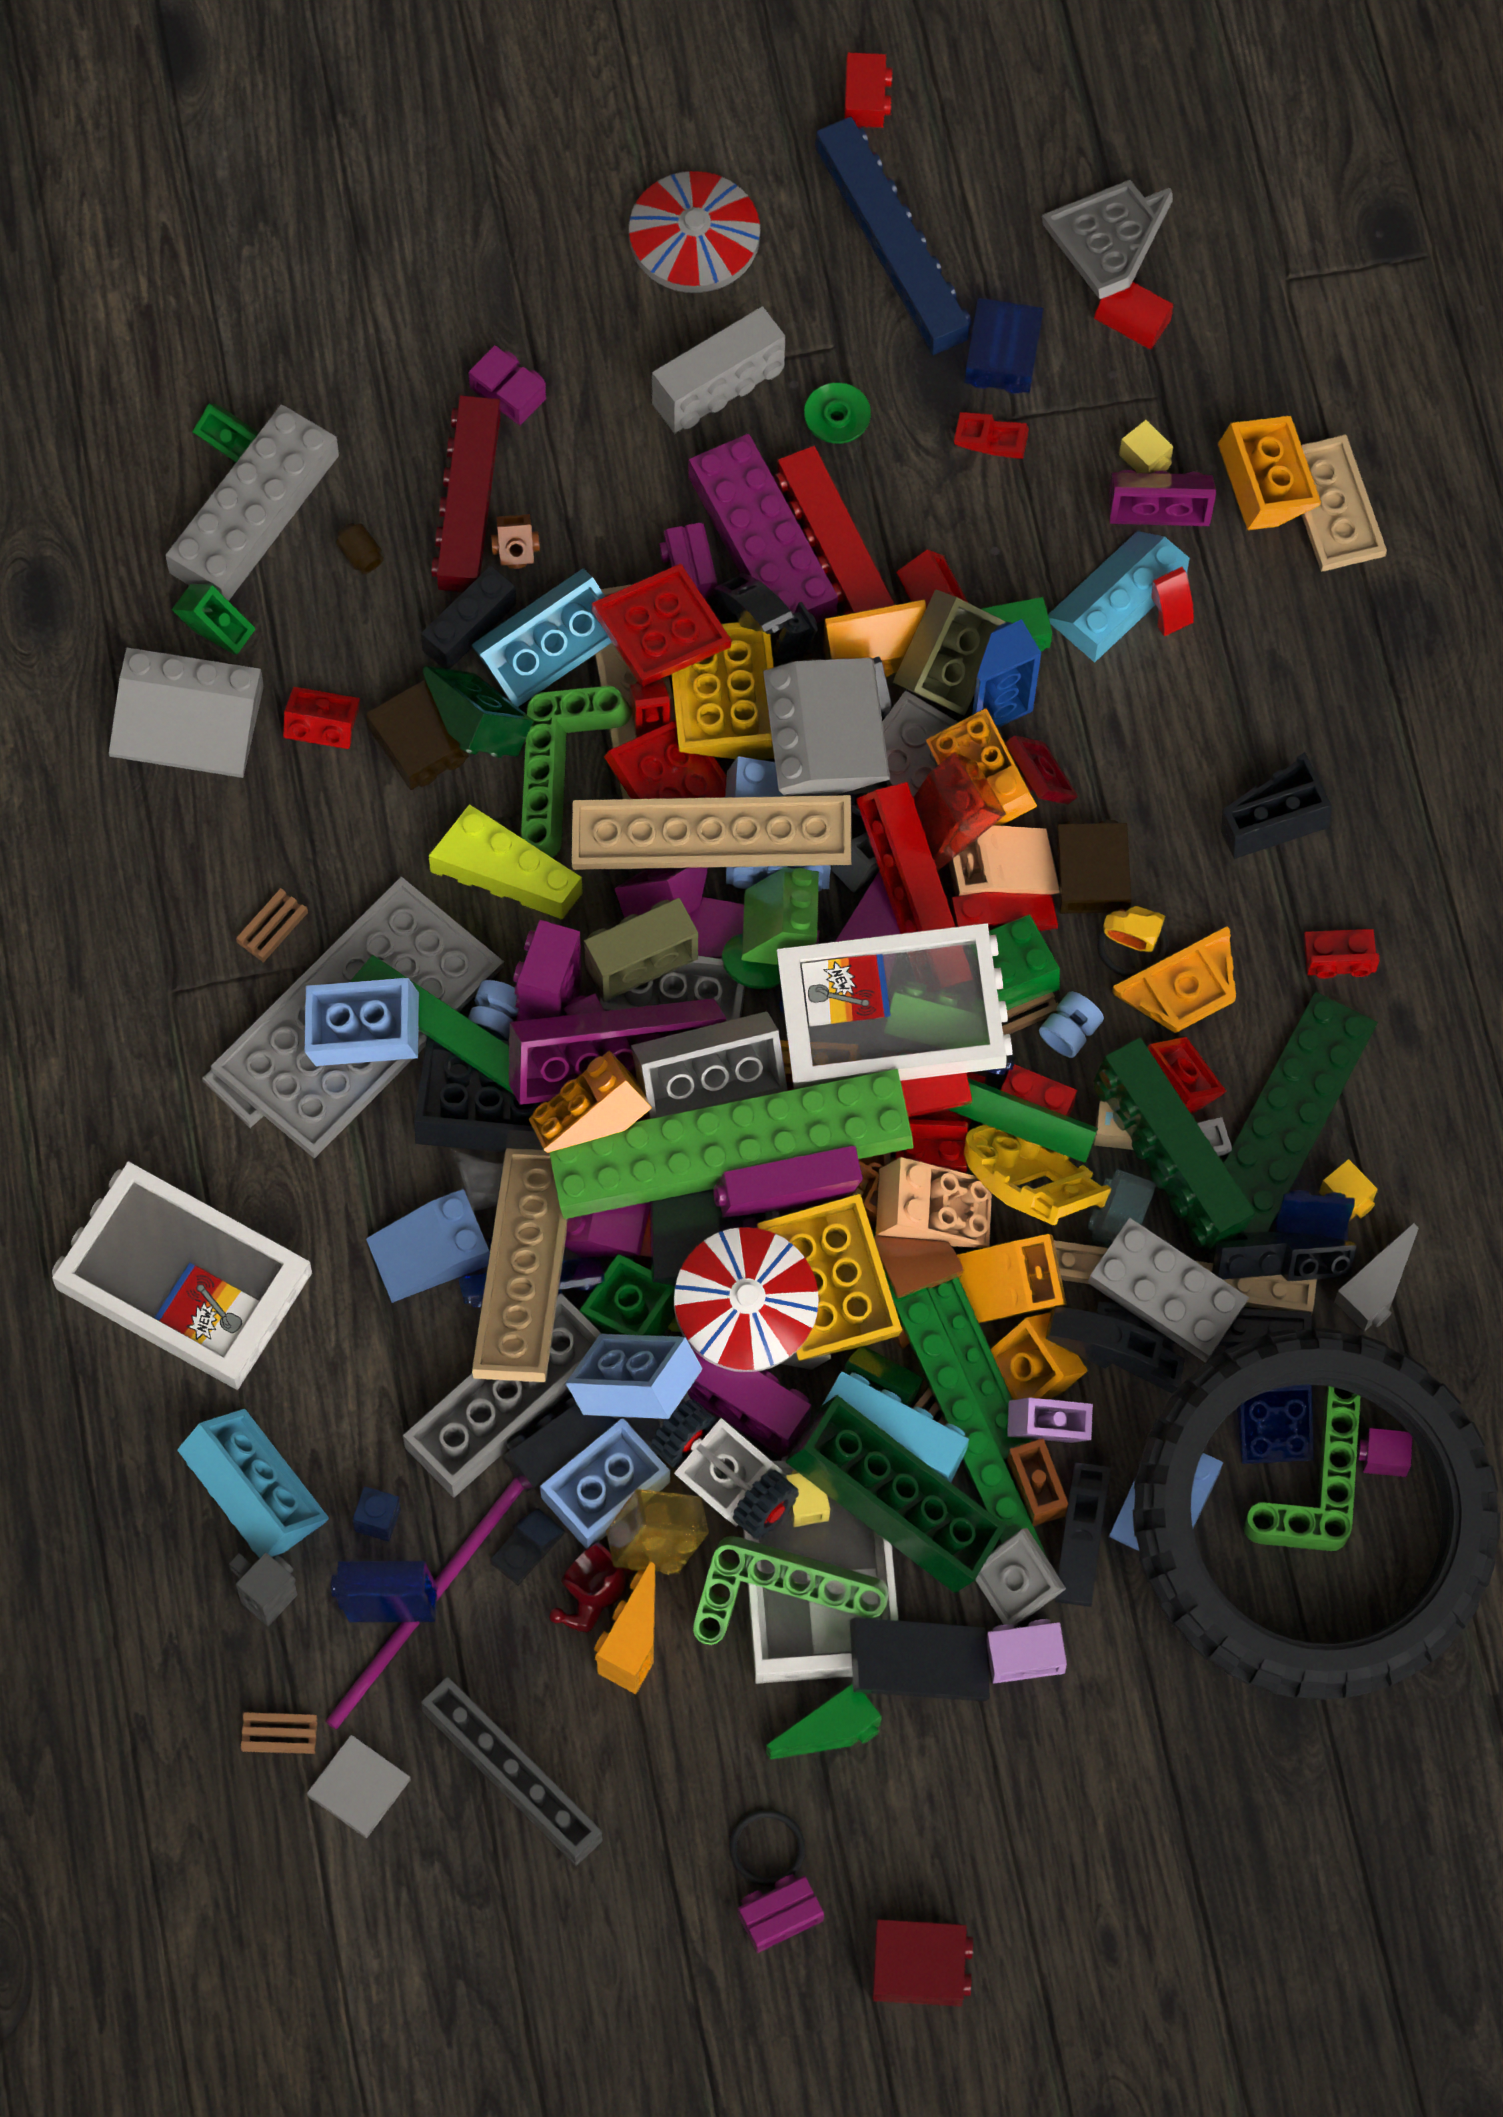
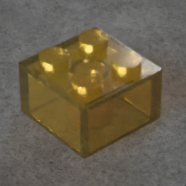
M636 1489L606 1530L614 1567L646 1570L649 1563L652 1562L655 1564V1571L665 1574H679L709 1533L701 1497Z

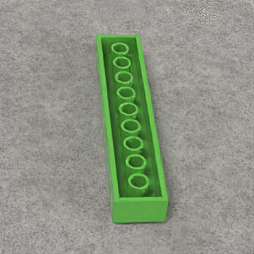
M898 1069L638 1121L625 1131L549 1153L563 1218L568 1219L714 1189L722 1174L727 1171L849 1146H856L858 1159L911 1149L913 1148V1140Z

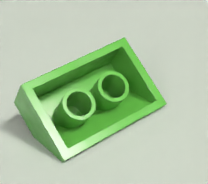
M784 867L745 890L742 961L778 965L777 949L816 944L819 871Z

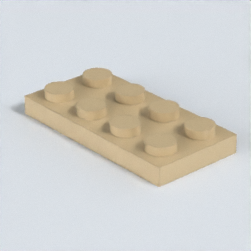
M1347 435L1301 445L1321 500V504L1318 507L1301 514L1321 572L1385 557L1387 549Z

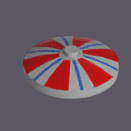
M699 171L681 172L655 182L639 197L630 216V248L640 268L657 283L681 292H709L732 283L750 267L759 247L760 222L753 202L739 186L724 177L712 173Z

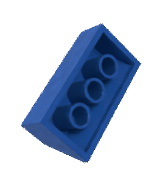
M1022 619L1012 624L1011 622L1003 623L991 633L977 674L972 715L987 708L997 728L1033 712L1041 651Z

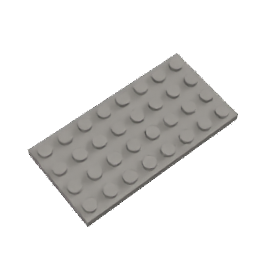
M400 877L211 1065V1071L314 1159L412 1059L315 1066L305 1053L306 986L351 982V979L373 954L460 1012L476 996L480 983L484 980H491L504 967L502 959L403 877ZM419 1030L418 1053L426 1046L427 1035Z

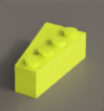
M470 804L429 855L431 873L439 876L443 874L458 879L459 883L470 887L471 885L489 890L495 896L501 898L505 896L520 901L521 905L560 919L565 917L582 895L581 876Z

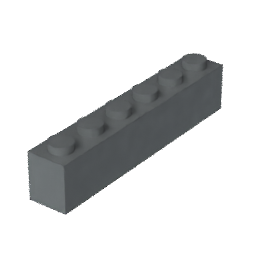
M449 1677L443 1680L421 1701L423 1713L575 1866L583 1861L603 1841L602 1831Z

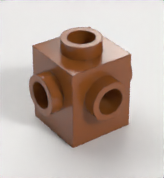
M530 514L496 517L498 534L491 535L493 555L500 556V566L507 565L508 568L519 569L526 567L529 563H534L533 552L540 551L538 531L532 532Z

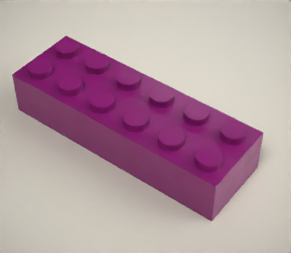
M750 434L690 458L689 480L739 573L748 574L765 584L785 603L792 614L795 613L798 603L802 602L807 611L813 614L816 623L837 615L838 596ZM781 630L772 633L776 641L780 639Z
M714 998L510 1022L509 1086L520 1105L550 1101L560 1093L564 1084L580 1076L587 1070L588 1065L595 1058L603 1056L609 1050L636 1078L631 1045L726 1022V1017Z

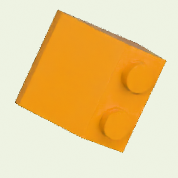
M1051 1313L1025 1318L990 1349L1013 1400L1023 1398L1050 1400L1067 1390L1088 1371L1077 1354L1045 1339Z

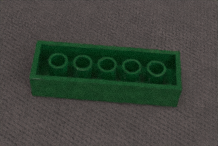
M1141 1037L1105 1056L1093 1080L1096 1094L1103 1102L1107 1101L1113 1110V1118L1116 1125L1122 1131L1126 1130L1131 1137L1132 1148L1139 1159L1146 1161L1151 1169V1177L1159 1189H1164L1171 1199L1170 1206L1174 1214L1178 1218H1183L1186 1222L1193 1243L1198 1248L1202 1247L1206 1255L1216 1250L1217 1242L1233 1241L1242 1236L1255 1215L1254 1209Z
M838 1395L817 1409L785 1463L954 1593L976 1580L1006 1528V1525Z

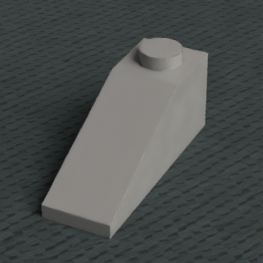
M1414 1223L1338 1290L1334 1302L1364 1332L1372 1324L1376 1328L1379 1327L1392 1313L1389 1309L1419 1229Z

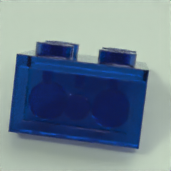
M1303 1190L1291 1191L1289 1194L1283 1195L1276 1217V1232L1311 1234L1348 1241V1223L1355 1206V1199L1347 1198L1342 1193H1328L1325 1196H1315Z

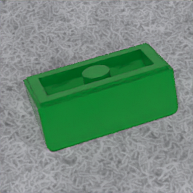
M208 404L192 431L235 462L240 459L259 434V432L217 404Z

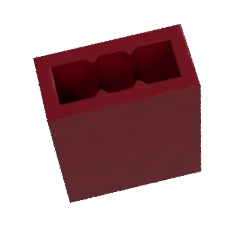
M877 1920L872 2001L962 2007L964 1996L971 1995L972 1979L971 1973H965V1959H972L973 1937L966 1936L967 1925Z

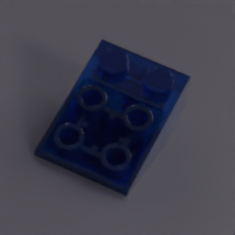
M1311 1384L1276 1388L1261 1393L1237 1407L1242 1464L1314 1460Z

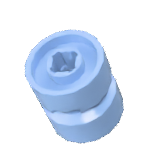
M495 980L482 981L474 1000L477 1006L471 1009L468 1019L499 1040L508 1041L510 1022H513L511 1017H516L519 1009L515 1007L518 996L514 994L515 988Z
M1071 991L1067 993L1057 1006V1013L1051 1014L1039 1029L1040 1036L1051 1048L1069 1058L1076 1056L1087 1041L1085 1036H1091L1104 1020L1102 1012L1092 1001L1079 993Z

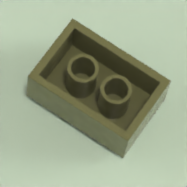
M935 589L892 683L965 716L975 694L977 674L990 635L998 626L1006 622L955 596Z
M680 897L673 901L663 900L655 904L651 911L642 915L632 914L624 918L620 925L608 930L602 928L591 933L588 939L584 940L585 968L603 1002L698 960V931Z

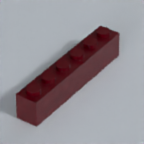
M460 396L459 407L452 408L451 428H456L455 438L449 437L447 457H451L452 461L451 467H445L443 487H448L447 497H441L439 516L444 517L443 527H437L435 542L436 547H440L439 557H433L432 577H437L438 590L464 592L481 575L501 418L500 399Z

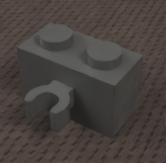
M265 1552L252 1566L242 1555L238 1554L229 1563L232 1567L230 1570L240 1578L236 1583L241 1604L267 1626L298 1595L295 1586L296 1579L291 1574L294 1570L279 1556L273 1559Z

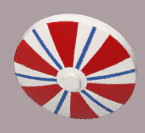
M758 1228L728 1229L704 1240L689 1254L683 1263L674 1289L675 1317L680 1331L686 1337L689 1345L708 1362L723 1369L736 1372L762 1371L777 1366L789 1359L808 1338L818 1311L817 1282L805 1257L792 1243L783 1237Z

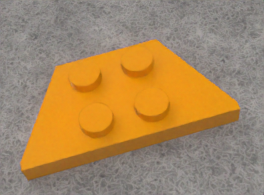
M1226 926L1114 985L1112 989L1113 994L1174 1033L1230 1005L1236 999L1235 981L1233 980V957L1231 956L1230 929Z

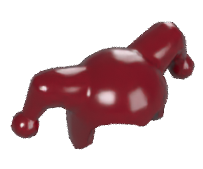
M621 1530L615 1536L616 1542L621 1545V1557H615L608 1549L597 1542L583 1551L571 1563L562 1576L561 1582L578 1600L577 1614H565L563 1609L554 1608L549 1614L550 1620L553 1623H563L576 1631L588 1633L596 1625L603 1608L614 1604L620 1599L625 1591L627 1580L635 1573L640 1564V1557L630 1543L631 1537L629 1532Z

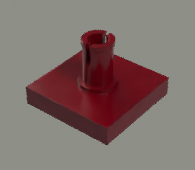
M1014 735L1005 742L1006 747L1022 771L1021 775L1029 791L1034 790L1039 799L1069 805L1078 798L1077 793L1045 742Z

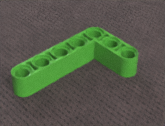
M613 686L542 692L533 696L528 703L527 715L534 721L526 737L521 835L522 839L551 858L557 855L562 844L567 733L619 728L627 724L631 719V706L620 691ZM617 703L612 710H608L610 706ZM584 707L581 712L576 713L579 708ZM552 710V711L550 712V714H548L547 716L543 717V715H544L547 711ZM550 741L546 747L541 748L544 743ZM549 772L545 778L540 779L543 774ZM548 803L543 810L538 811L543 804ZM546 835L542 841L537 842L541 836Z
M1328 1386L1324 1399L1317 1508L1258 1503L1252 1506L1245 1520L1244 1532L1248 1539L1258 1544L1337 1551L1343 1548L1351 1533L1353 1521L1360 1395L1350 1392L1351 1397L1349 1399H1341L1336 1396L1334 1392L1335 1387ZM1338 1421L1345 1423L1349 1428V1432L1339 1433L1335 1431L1332 1423ZM1341 1456L1347 1462V1466L1342 1468L1335 1467L1329 1458ZM1338 1490L1344 1495L1345 1500L1334 1502L1328 1497L1327 1492ZM1256 1517L1266 1518L1271 1527L1263 1530L1259 1529L1254 1525L1253 1519ZM1291 1521H1300L1306 1526L1307 1531L1296 1533L1291 1530L1289 1523ZM1329 1524L1337 1525L1342 1530L1343 1535L1339 1537L1330 1536L1326 1532L1325 1526Z
M728 1536L719 1542L714 1552L694 1621L693 1631L695 1637L704 1644H716L723 1639L731 1619L741 1581L865 1618L878 1617L883 1613L889 1591L887 1585L876 1577L737 1536ZM726 1549H732L738 1553L740 1560L736 1563H729L723 1559L721 1552ZM760 1560H768L774 1565L775 1571L769 1574L763 1573L757 1568L756 1563ZM796 1570H803L809 1575L810 1581L805 1584H799L794 1581L791 1573ZM833 1580L839 1581L844 1585L846 1591L841 1594H833L828 1590L826 1584ZM717 1583L724 1584L729 1588L730 1595L719 1597L713 1592L712 1586ZM866 1591H874L880 1596L881 1601L874 1605L868 1604L862 1599L861 1594ZM708 1617L714 1618L719 1622L721 1628L716 1631H710L703 1626L702 1620Z

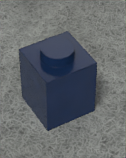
M364 1486L353 1517L355 1532L390 1542L401 1510L399 1497Z

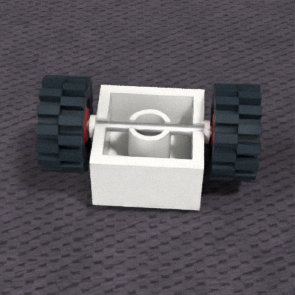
M689 1399L685 1404H680L678 1410H674L670 1418L662 1422V1428L657 1429L655 1433L657 1435L652 1439V1450L669 1465L678 1468L674 1474L735 1526L740 1525L754 1539L765 1537L768 1531L772 1532L775 1529V1525L777 1523L780 1524L784 1520L782 1518L785 1514L788 1515L791 1510L790 1507L795 1504V1498L799 1495L798 1488L781 1475L784 1472L722 1418L716 1422L717 1419L694 1399Z

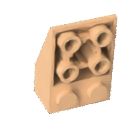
M976 825L947 830L945 849L955 897L981 892L1057 894L1060 892L1047 829Z
M900 1157L879 1169L876 1236L946 1241L951 1246L987 1248L990 1243L992 1192L974 1175Z

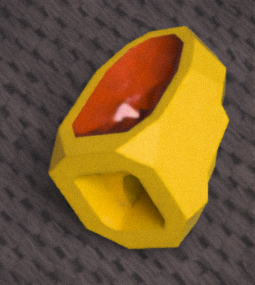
M1138 906L1128 910L1120 909L1106 916L1103 924L1104 934L1119 944L1138 951L1152 952L1161 932L1165 915Z

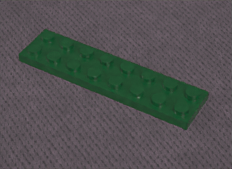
M1316 991L1236 1139L1232 1151L1224 1162L1225 1167L1255 1211V1215L1244 1233L1269 1232L1378 1023ZM1242 1236L1235 1240H1242Z

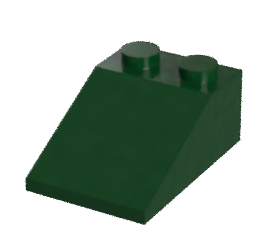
M430 666L424 667L422 672L447 732L459 742L460 749L470 754H478L479 751L486 752L498 758H502L503 755L518 757L534 721L475 673Z

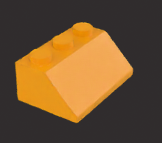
M1291 416L1230 423L1218 442V446L1247 530L1279 526L1321 504Z
M925 600L825 619L823 650L826 660L873 659L879 656L883 663L885 677L897 672L927 609Z

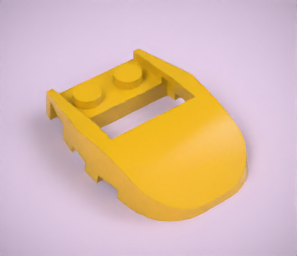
M986 1124L971 1129L966 1135L964 1155L968 1167L977 1179L1006 1205L1051 1225H1056L1058 1219L1090 1206L1097 1205L1101 1208L1105 1206L1111 1188L1108 1185L1101 1186L1091 1179L1093 1172L1084 1165L1077 1168L1068 1160V1156ZM1043 1176L1053 1181L1035 1189L1027 1185L1023 1186L1022 1189L1018 1187V1185Z

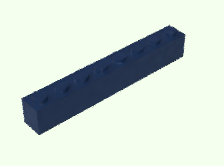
M849 117L816 131L815 148L932 356L967 341L969 326L972 325L969 313L964 307H959L953 285L950 281L945 282L941 275L942 269L935 255L930 256L926 249L927 242L924 234L920 229L916 230L914 228L908 206L905 203L901 204L897 198L896 186L890 177H885L879 155L876 152L872 153L868 147V138L864 129L861 126L857 127L852 117Z

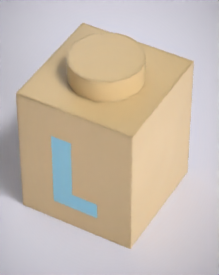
M1100 1101L1096 1116L1098 1131L1094 1140V1146L1133 1150L1131 1137L1126 1130L1122 1131L1116 1125L1113 1118V1110L1109 1104Z

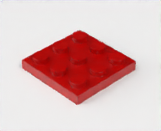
M681 563L592 603V612L641 687L731 647V638Z
M676 720L613 748L604 756L631 799L725 798L727 776L715 757L679 752Z

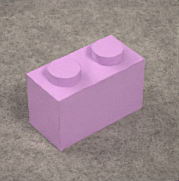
M1038 1398L1009 1401L1007 1437L1037 1440L1044 1438L1047 1441L1067 1443L1091 1440L1093 1404Z
M1041 1619L1030 1622L1029 1627L1015 1628L1012 1624L996 1626L993 1628V1632L987 1633L986 1645L993 1684L1065 1674L1067 1662L1060 1622L1050 1623L1048 1619Z

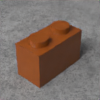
M1044 1438L1009 1449L1007 1463L1033 1527L1066 1516L1068 1502Z

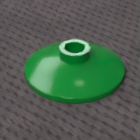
M829 383L817 388L808 397L805 404L804 417L809 430L816 437L829 443L841 444L853 441L864 433L870 422L871 408L866 396L856 387L845 383ZM833 416H840L843 420L835 421L831 418Z
M743 933L732 937L725 944L722 952V963L728 975L736 982L754 989H768L781 984L779 965L742 961Z

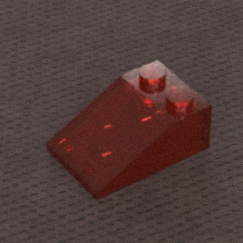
M956 752L952 753L927 775L913 797L937 871L1006 815L1005 810L977 762Z

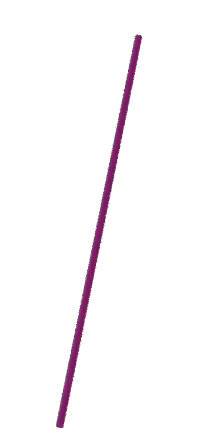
M516 1477L325 1720L333 1729L337 1730L524 1490Z

